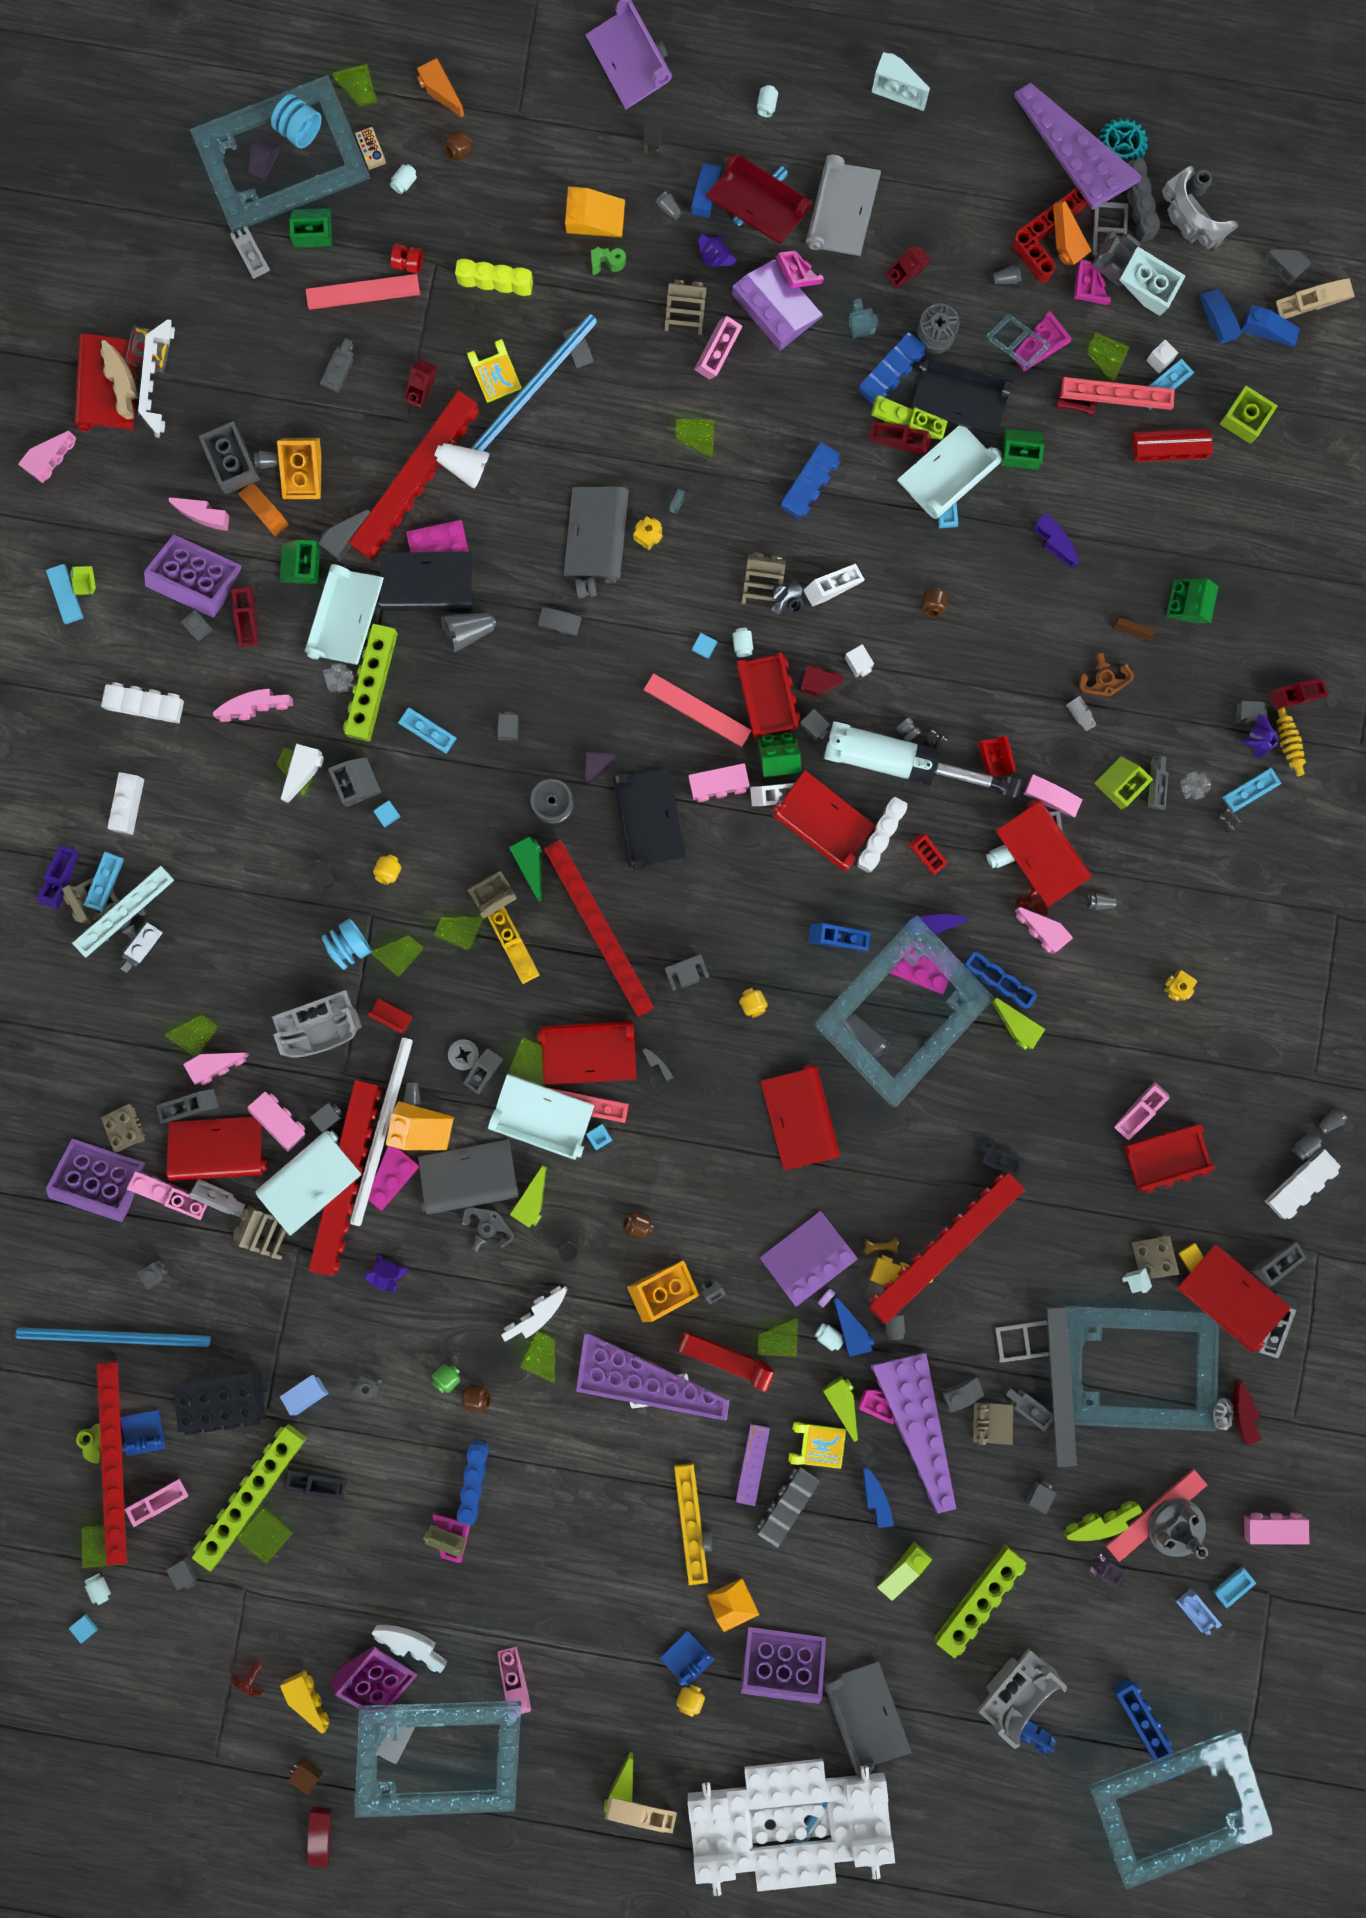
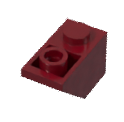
M921 246L911 247L890 267L885 275L896 289L919 275L931 263V260Z
M420 359L411 367L405 402L419 408L424 406L434 384L437 366Z
M816 665L808 666L800 692L819 697L841 686L844 677H841V674L835 671H830V673L823 671V668Z

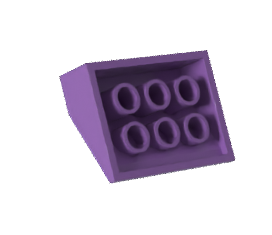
M775 259L748 273L733 285L732 296L779 351L823 317V314L799 287L790 288L779 263Z
M173 534L144 571L145 586L214 618L223 606L242 565Z
M71 1139L46 1187V1191L50 1199L123 1222L135 1194L127 1190V1186L135 1170L143 1172L145 1163Z
M821 1211L759 1257L795 1306H798L858 1259Z
M748 1627L741 1693L819 1704L822 1700L826 1638Z

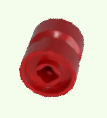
M395 243L391 255V267L402 271L406 268L408 272L419 274L423 261V250L416 247L408 249L406 245Z

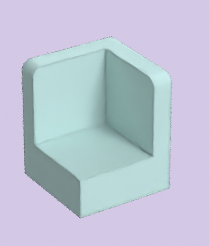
M1146 1268L1128 1272L1122 1278L1123 1282L1128 1281L1132 1293L1139 1291L1146 1293L1152 1287Z

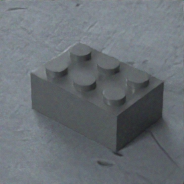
M234 421L198 436L218 484L225 494L260 480L242 435Z

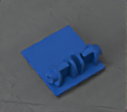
M159 1410L120 1417L125 1444H122V1451L126 1452L127 1456L166 1449Z
M688 1630L659 1658L678 1678L679 1684L686 1687L715 1660Z

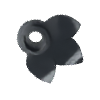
M793 579L788 587L783 585L774 587L773 597L777 602L771 607L773 612L782 615L787 612L796 614L802 610L803 601L801 595L803 590L798 581Z

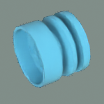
M291 93L282 98L277 104L271 118V126L280 135L287 137L288 141L296 147L302 149L308 146L316 137L322 118L320 113L312 107L305 105L304 101Z
M350 918L339 924L342 934L338 935L332 929L330 934L333 939L326 933L322 935V940L328 954L343 970L348 968L345 959L352 965L355 963L352 954L355 953L362 959L372 952L366 939Z

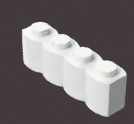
M112 682V685L106 684L101 704L102 708L151 719L180 723L184 701L179 698V695L168 693V696L161 695L160 691L152 689L149 692H143L142 688L136 686L123 688V684Z
M894 797L887 804L884 815L876 824L875 832L866 843V849L857 860L858 868L870 873L877 866L880 855L888 846L889 838L897 829L898 821L907 810L906 802Z
M1319 1149L1275 1190L1265 1202L1280 1218L1290 1219L1297 1213L1296 1209L1300 1205L1304 1206L1311 1200L1310 1196L1314 1192L1317 1193L1325 1187L1324 1183L1327 1179H1333L1338 1175V1170L1341 1166L1325 1149Z

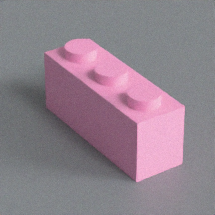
M728 316L720 319L694 370L709 380L716 377L742 326Z
M745 763L696 773L688 777L693 800H698V802L707 801L712 796H716V798L728 796L727 793L735 792V794L745 793L746 789H749L750 786Z
M264 1092L248 1106V1111L289 1152L305 1137V1128L299 1121L295 1123L290 1118L292 1114L285 1107L282 1109L277 1104L279 1101L272 1093L268 1095Z
M1251 1513V1516H1244V1539L1250 1544H1309V1520L1300 1513H1290V1516H1282L1281 1513H1270V1516H1263L1262 1513Z

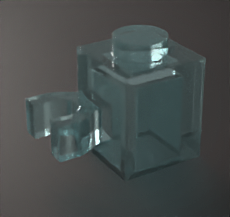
M861 298L854 300L852 305L854 312L850 313L848 320L852 337L857 338L875 333L876 326H878L877 315L873 314L872 308L863 310Z

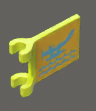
M502 339L495 342L499 353L497 355L478 361L474 351L467 353L487 403L522 389Z
M793 1422L792 1430L797 1433H804L801 1455L789 1453L788 1461L790 1464H806L841 1469L846 1429Z

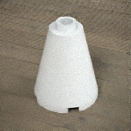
M443 443L442 446L438 445L434 456L437 457V462L471 488L475 489L490 453Z

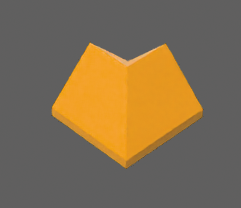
M743 1578L707 1595L714 1616L724 1632L759 1615Z

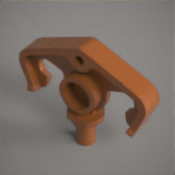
M1100 653L1096 655L1098 664L1095 668L1099 670L1096 674V684L1092 687H1087L1086 681L1088 677L1082 673L1078 689L1083 694L1110 697L1133 680L1134 674L1127 663H1125L1120 668L1121 672L1125 674V679H1116L1114 673L1107 669L1110 664L1105 662L1104 654Z

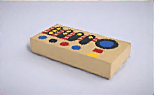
M373 127L355 133L368 169L386 164Z

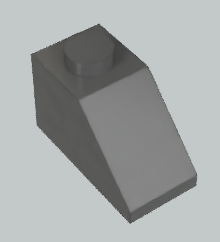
M1272 249L1264 259L1289 286L1312 264L1308 257L1299 250Z
M487 1049L476 1061L463 1084L479 1095L495 1074L503 1059L490 1049Z
M978 1377L941 1390L946 1406L951 1413L972 1405L984 1396Z

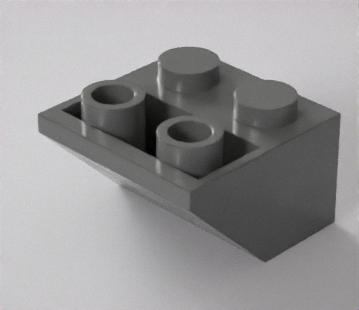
M367 757L345 761L328 768L341 802L346 807L382 793Z

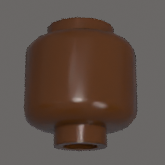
M462 131L454 132L445 139L444 150L446 155L450 159L457 161L463 159L472 151V140L468 134Z
M932 588L926 591L922 601L924 613L934 618L944 614L947 607V594L940 588Z
M633 1211L631 1214H627L623 1228L626 1229L627 1235L644 1239L647 1234L650 1235L652 1233L653 1223H651L649 1215Z
M469 1385L461 1394V1402L466 1410L483 1412L490 1406L491 1393L488 1392L486 1387Z

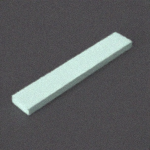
M160 866L72 944L85 958L88 957L168 887L174 879Z

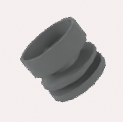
M942 303L933 304L925 309L921 315L916 332V338L926 346L925 352L935 355L942 354L950 349L960 325L959 316L952 307Z

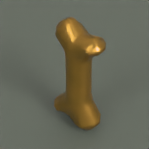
M867 1238L864 1241L865 1248L863 1253L865 1255H869L873 1251L889 1250L895 1255L898 1253L897 1246L899 1240L896 1238L885 1243H872Z

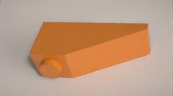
M436 58L418 67L419 76L417 80L420 87H425L430 96L458 116L463 117L462 104L438 59Z
M1065 201L1056 202L1053 204L1056 249L1059 253V259L1065 265H1075L1091 252V249Z
M254 483L249 484L238 493L274 537L289 526L286 519Z

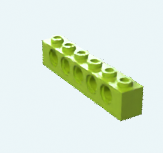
M373 624L372 629L369 628L367 632L368 644L362 652L363 664L359 665L358 683H355L353 687L354 699L353 702L350 701L349 718L345 720L343 731H345L347 737L367 742L371 740L398 635L397 631L393 628ZM377 643H383L382 649H374ZM372 661H379L376 668H370ZM368 679H374L372 686H365V682ZM369 697V702L366 705H361V699ZM359 715L365 716L362 723H356V718Z
M1004 1544L935 1635L934 1640L936 1644L953 1658L961 1655L965 1651L966 1643L969 1639L972 1640L977 1635L978 1627L989 1619L991 1610L999 1606L1003 1594L1011 1590L1015 1578L1023 1574L1027 1564L1025 1560ZM1003 1567H1010L1007 1574H1001ZM991 1583H998V1587L995 1590H989ZM979 1599H986V1603L984 1605H977ZM973 1614L974 1619L972 1621H965L967 1615ZM956 1630L962 1631L960 1637H953V1633Z

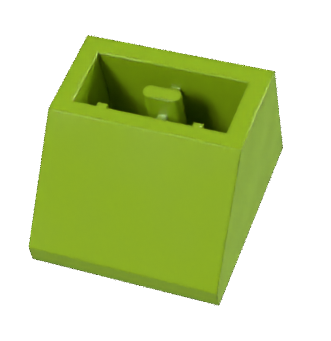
M1121 756L1094 784L1122 810L1153 779L1140 766Z

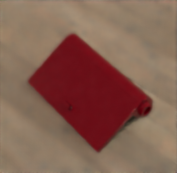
M737 153L731 154L726 161V172L709 190L706 198L781 245L807 214L812 201Z

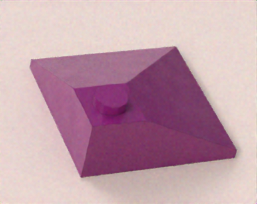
M373 1646L343 1665L330 1682L336 1696L375 1719L380 1720L418 1674Z

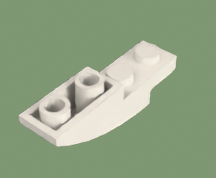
M558 1286L550 1291V1296L546 1298L541 1296L534 1300L535 1305L531 1307L533 1315L528 1313L520 1318V1323L515 1325L513 1322L503 1328L505 1332L501 1336L506 1342L521 1332L527 1338L540 1329L558 1309L568 1290L567 1287L561 1288Z
M377 1625L372 1632L377 1642L385 1643L398 1656L404 1657L407 1651H410L413 1658L424 1661L431 1671H438L440 1674L446 1666L447 1660L433 1651L436 1643L418 1632L392 1625Z

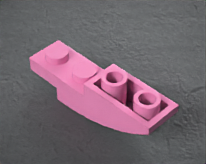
M270 689L252 691L224 703L213 712V716L221 722H229L231 718L250 720V717H256L255 709L257 711H268L269 708L276 707L277 710L288 709V706H293V698L290 695L273 696V692Z
M136 1170L127 1186L129 1191L160 1202L166 1207L201 1220L207 1207L206 1204L190 1198L191 1192Z

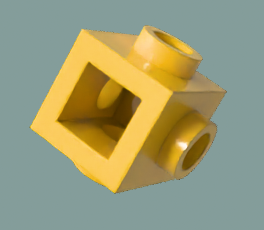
M647 516L644 520H640L637 523L636 531L633 534L634 540L647 550H650L654 543L658 544L663 537L661 523L655 518L650 519Z
M1182 970L1176 971L1174 976L1171 975L1165 983L1167 986L1164 991L1169 993L1167 996L1176 1002L1178 1000L1183 1001L1193 995L1195 991L1193 987L1197 980Z

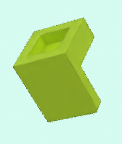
M92 566L72 567L70 575L74 595L93 594L96 586Z

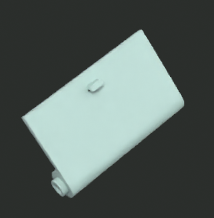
M958 426L897 481L932 518L938 519L1002 462V453L997 448L989 447L986 449L966 427Z
M331 564L305 648L308 657L316 660L321 657L358 665L383 583V577L351 572L342 566Z
M507 1074L488 1129L576 1160L577 1157L582 1155L584 1146H581L595 1105Z
M325 1130L255 1191L258 1198L290 1236L362 1175L338 1146L339 1137L332 1130L330 1132Z

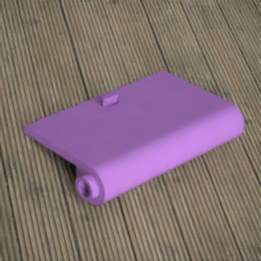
M620 0L615 8L617 14L587 33L586 37L625 109H628L668 83L672 78V74L632 0Z

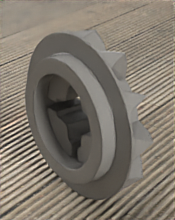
M463 1039L454 1042L448 1051L449 1062L459 1070L471 1069L479 1058L478 1048L469 1040ZM460 1047L464 1050V1052L471 1051V1053L467 1055V1063L463 1058L456 1059V1057H458V1055L461 1054Z
M1221 1398L1214 1407L1213 1419L1219 1430H1228L1232 1426V1420H1234V1405L1229 1399Z

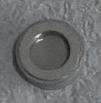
M712 1531L703 1532V1549L705 1552L712 1551L713 1549Z

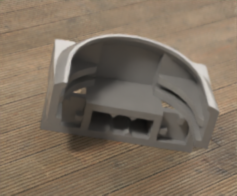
M347 990L272 1017L277 1033L273 1035L280 1055L292 1058L309 1056L335 1048L352 1039L357 1030L362 1028L357 1011L352 1007Z
M1028 1649L1018 1662L1011 1657L986 1686L990 1695L977 1710L995 1727L998 1735L1016 1749L1020 1746L1019 1738L1021 1732L1035 1710L1056 1690L1062 1689L1066 1692L1067 1686L1051 1665Z

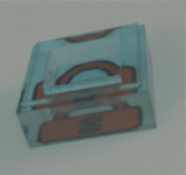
M677 490L670 504L671 512L678 513L685 499L684 491Z

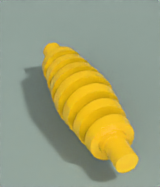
M1285 709L1277 710L1279 719L1276 722L1278 726L1282 725L1277 728L1278 733H1282L1279 735V740H1283L1280 742V746L1284 748L1282 750L1284 754H1289L1286 756L1287 761H1292L1289 763L1290 768L1295 769L1297 776H1302L1305 774L1302 766L1306 763L1305 759H1300L1304 757V751H1300L1303 749V744H1298L1302 742V739L1298 736V730H1293L1296 728L1295 723H1290L1293 721L1292 716H1288Z

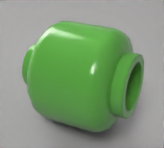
M442 1364L432 1374L433 1381L431 1383L440 1393H450L460 1383V1377L458 1376L460 1371L453 1364L451 1366Z

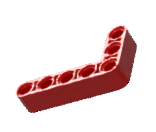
M1075 188L1058 201H1065L1073 216L1083 210L1088 204L1085 198L1080 199L1078 197H1083L1078 188ZM1053 205L1016 233L1012 243L1014 251L1036 279L1041 282L1048 281L1055 270L1054 261L1039 243V241L1055 230L1054 221L1049 220V217L1054 218ZM1034 228L1039 229L1041 232H1036ZM1019 239L1025 240L1026 243H1021ZM1033 253V254L1037 255V257L1034 258V257H1032L1030 254ZM1041 268H1046L1049 272H1044Z
M688 1332L683 1333L677 1349L682 1354L750 1380L751 1386L768 1392L775 1374L773 1367L767 1363Z

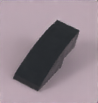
M287 1467L283 1488L287 1491L302 1492L305 1495L343 1500L348 1480L316 1471Z

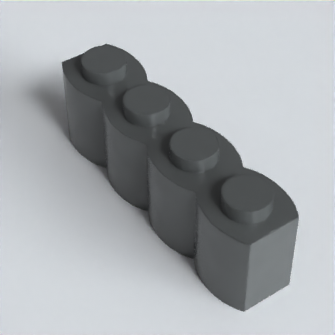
M1142 158L1131 160L1128 162V165L1141 175V181L1128 188L1127 199L1132 206L1131 216L1136 224L1135 233L1137 239L1140 242L1154 239L1160 228V220L1155 212V200L1150 194L1151 183L1146 176V163Z
M800 1465L797 1469H792L788 1476L790 1481L787 1485L783 1484L778 1491L779 1498L776 1502H771L767 1509L768 1515L765 1519L761 1518L756 1526L758 1529L757 1534L777 1548L820 1482L817 1476Z

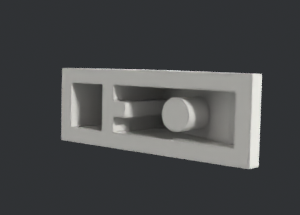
M854 564L813 580L803 591L813 607L862 583L864 578L857 565Z
M296 744L281 796L282 801L289 803L313 777L318 767L322 766V752L318 749Z
M795 783L750 787L752 806L775 805L777 802L781 803Z

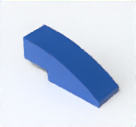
M703 163L692 203V214L710 218L714 202L706 198V194L719 180L722 167Z
M1219 289L1200 294L1211 330H1215L1219 344L1238 339L1241 335L1240 327L1222 292Z
M862 1465L868 1509L875 1508L878 1528L894 1526L890 1506L880 1483L868 1466Z

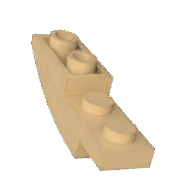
M1350 278L1296 292L1295 295L1277 300L1275 305L1278 315L1287 319L1354 298L1355 296Z
M106 340L101 341V355L105 363L103 371L105 377L114 383L113 390L117 396L116 410L125 419H133L132 400L138 399L134 378L120 353Z
M610 1797L605 1819L673 1834L677 1812Z

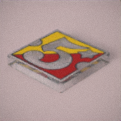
M133 326L125 360L127 364L143 368L146 335L152 330ZM154 342L157 343L156 355L152 354V362H155L156 372L164 373L170 343Z

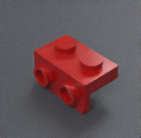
M1007 735L978 742L986 775L998 778L1016 772Z

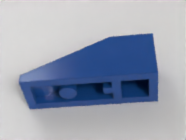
M1251 305L1246 312L1241 327V332L1292 347L1296 344L1300 330L1299 327L1273 311Z
M824 923L810 924L808 943L868 951L871 932Z
M837 1296L833 1297L849 1357L872 1351L871 1345H874L872 1334L867 1333L866 1329Z

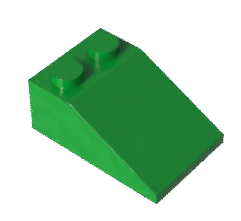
M528 837L509 848L534 895L541 902L543 901L542 858L540 856L542 850L536 839L532 841Z

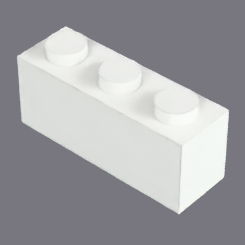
M119 772L107 829L133 835L144 784L143 778Z

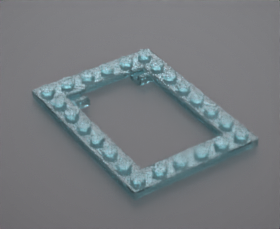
M329 75L190 129L226 220L233 233L238 229L242 230L244 226H252L371 178ZM288 94L296 95L308 106L319 102L345 165L260 199L255 189H249L240 194L239 191H235L223 159H225L223 154L226 153V149L232 148V150L238 148L233 136L270 122L277 104ZM248 198L253 199V202L246 204Z
M916 915L813 1025L893 1108H896L991 1003L994 997ZM911 949L915 951L913 954L909 952ZM925 955L957 989L947 1001L954 1010V1013L893 1078L844 1027L843 1022L903 958L914 966L918 962L917 960ZM959 999L963 1002L961 1005L957 1003Z
M1063 1305V1307H1067L1074 1425L1217 1431L1213 1419V1411L1217 1403L1219 1324L1205 1312ZM1089 1327H1095V1333H1089ZM1102 1328L1197 1332L1195 1410L1100 1405V1392L1083 1391V1385H1081L1082 1347L1085 1340L1101 1341ZM1087 1400H1093V1404L1087 1405Z
M521 1701L359 1706L355 1818L515 1811ZM499 1724L496 1790L396 1793V1783L392 1781L379 1783V1780H376L378 1746H381V1741H384L385 1737H391L392 1741L399 1740V1727ZM389 1790L390 1794H382V1791Z
M1238 1729L1089 1785L1125 1890L1273 1834L1246 1748ZM1206 1765L1209 1766L1212 1776L1219 1775V1769H1224L1232 1775L1242 1806L1240 1807L1241 1810L1228 1813V1816H1226L1228 1827L1144 1859L1136 1860L1116 1799ZM1236 1819H1240V1821H1241V1822L1236 1823V1824L1234 1823V1821H1235Z

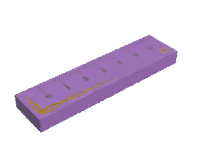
M750 1423L736 1496L737 1503L755 1506L770 1427Z

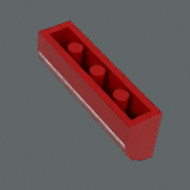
M1208 428L1138 431L1131 433L1133 462L1208 459L1213 453L1212 435Z

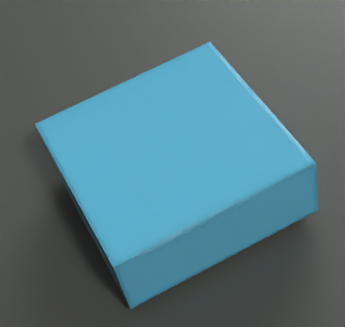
M700 633L692 651L709 659L717 645V641Z
M387 801L373 811L384 827L400 818V815L390 801Z
M603 1124L586 1134L595 1150L612 1141Z
M87 1614L69 1628L80 1643H83L98 1630Z

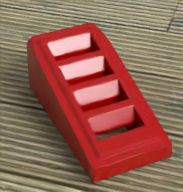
M919 834L907 845L932 875H935L948 864L926 834ZM921 842H924L921 847L917 848ZM928 847L929 850L925 854H922L921 852ZM932 853H934V856L930 860L926 859ZM939 859L940 861L932 867L931 864Z

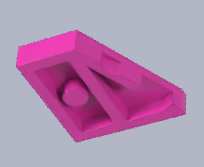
M796 251L778 253L776 259L790 288L822 284L823 276L821 274L817 276L810 270L812 266L807 261H804Z
M1080 260L1077 263L1074 299L1108 305L1111 299L1110 296L1107 297L1104 289L1106 284L1101 276V272L1091 265V261Z
M882 1389L864 1390L857 1408L892 1425L894 1423V1416L889 1405H887Z
M438 1513L433 1514V1521L435 1520L436 1527L464 1538L468 1537L470 1525L458 1523L456 1518ZM464 1549L461 1558L439 1550L441 1558L457 1563L462 1562Z

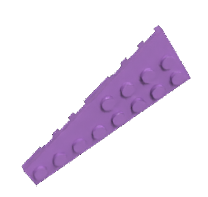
M1032 83L1015 92V99L1092 210L1141 181V175Z
M584 1334L576 1392L724 1421L727 1420L729 1399L592 1334Z
M926 1353L871 1365V1369L878 1380L877 1383L886 1398L887 1405H889L902 1439L909 1449L911 1459L917 1467L919 1477L926 1487V1492L935 1512L942 1513L956 1509Z

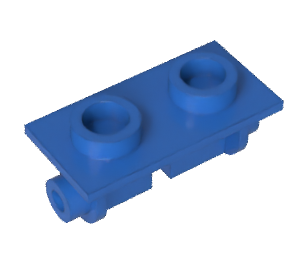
M1028 1720L1019 1740L1028 1744L1029 1742L1036 1746L1035 1749L1043 1754L1055 1752L1051 1748L1056 1743L1054 1735L1042 1728L1037 1735L1038 1726Z

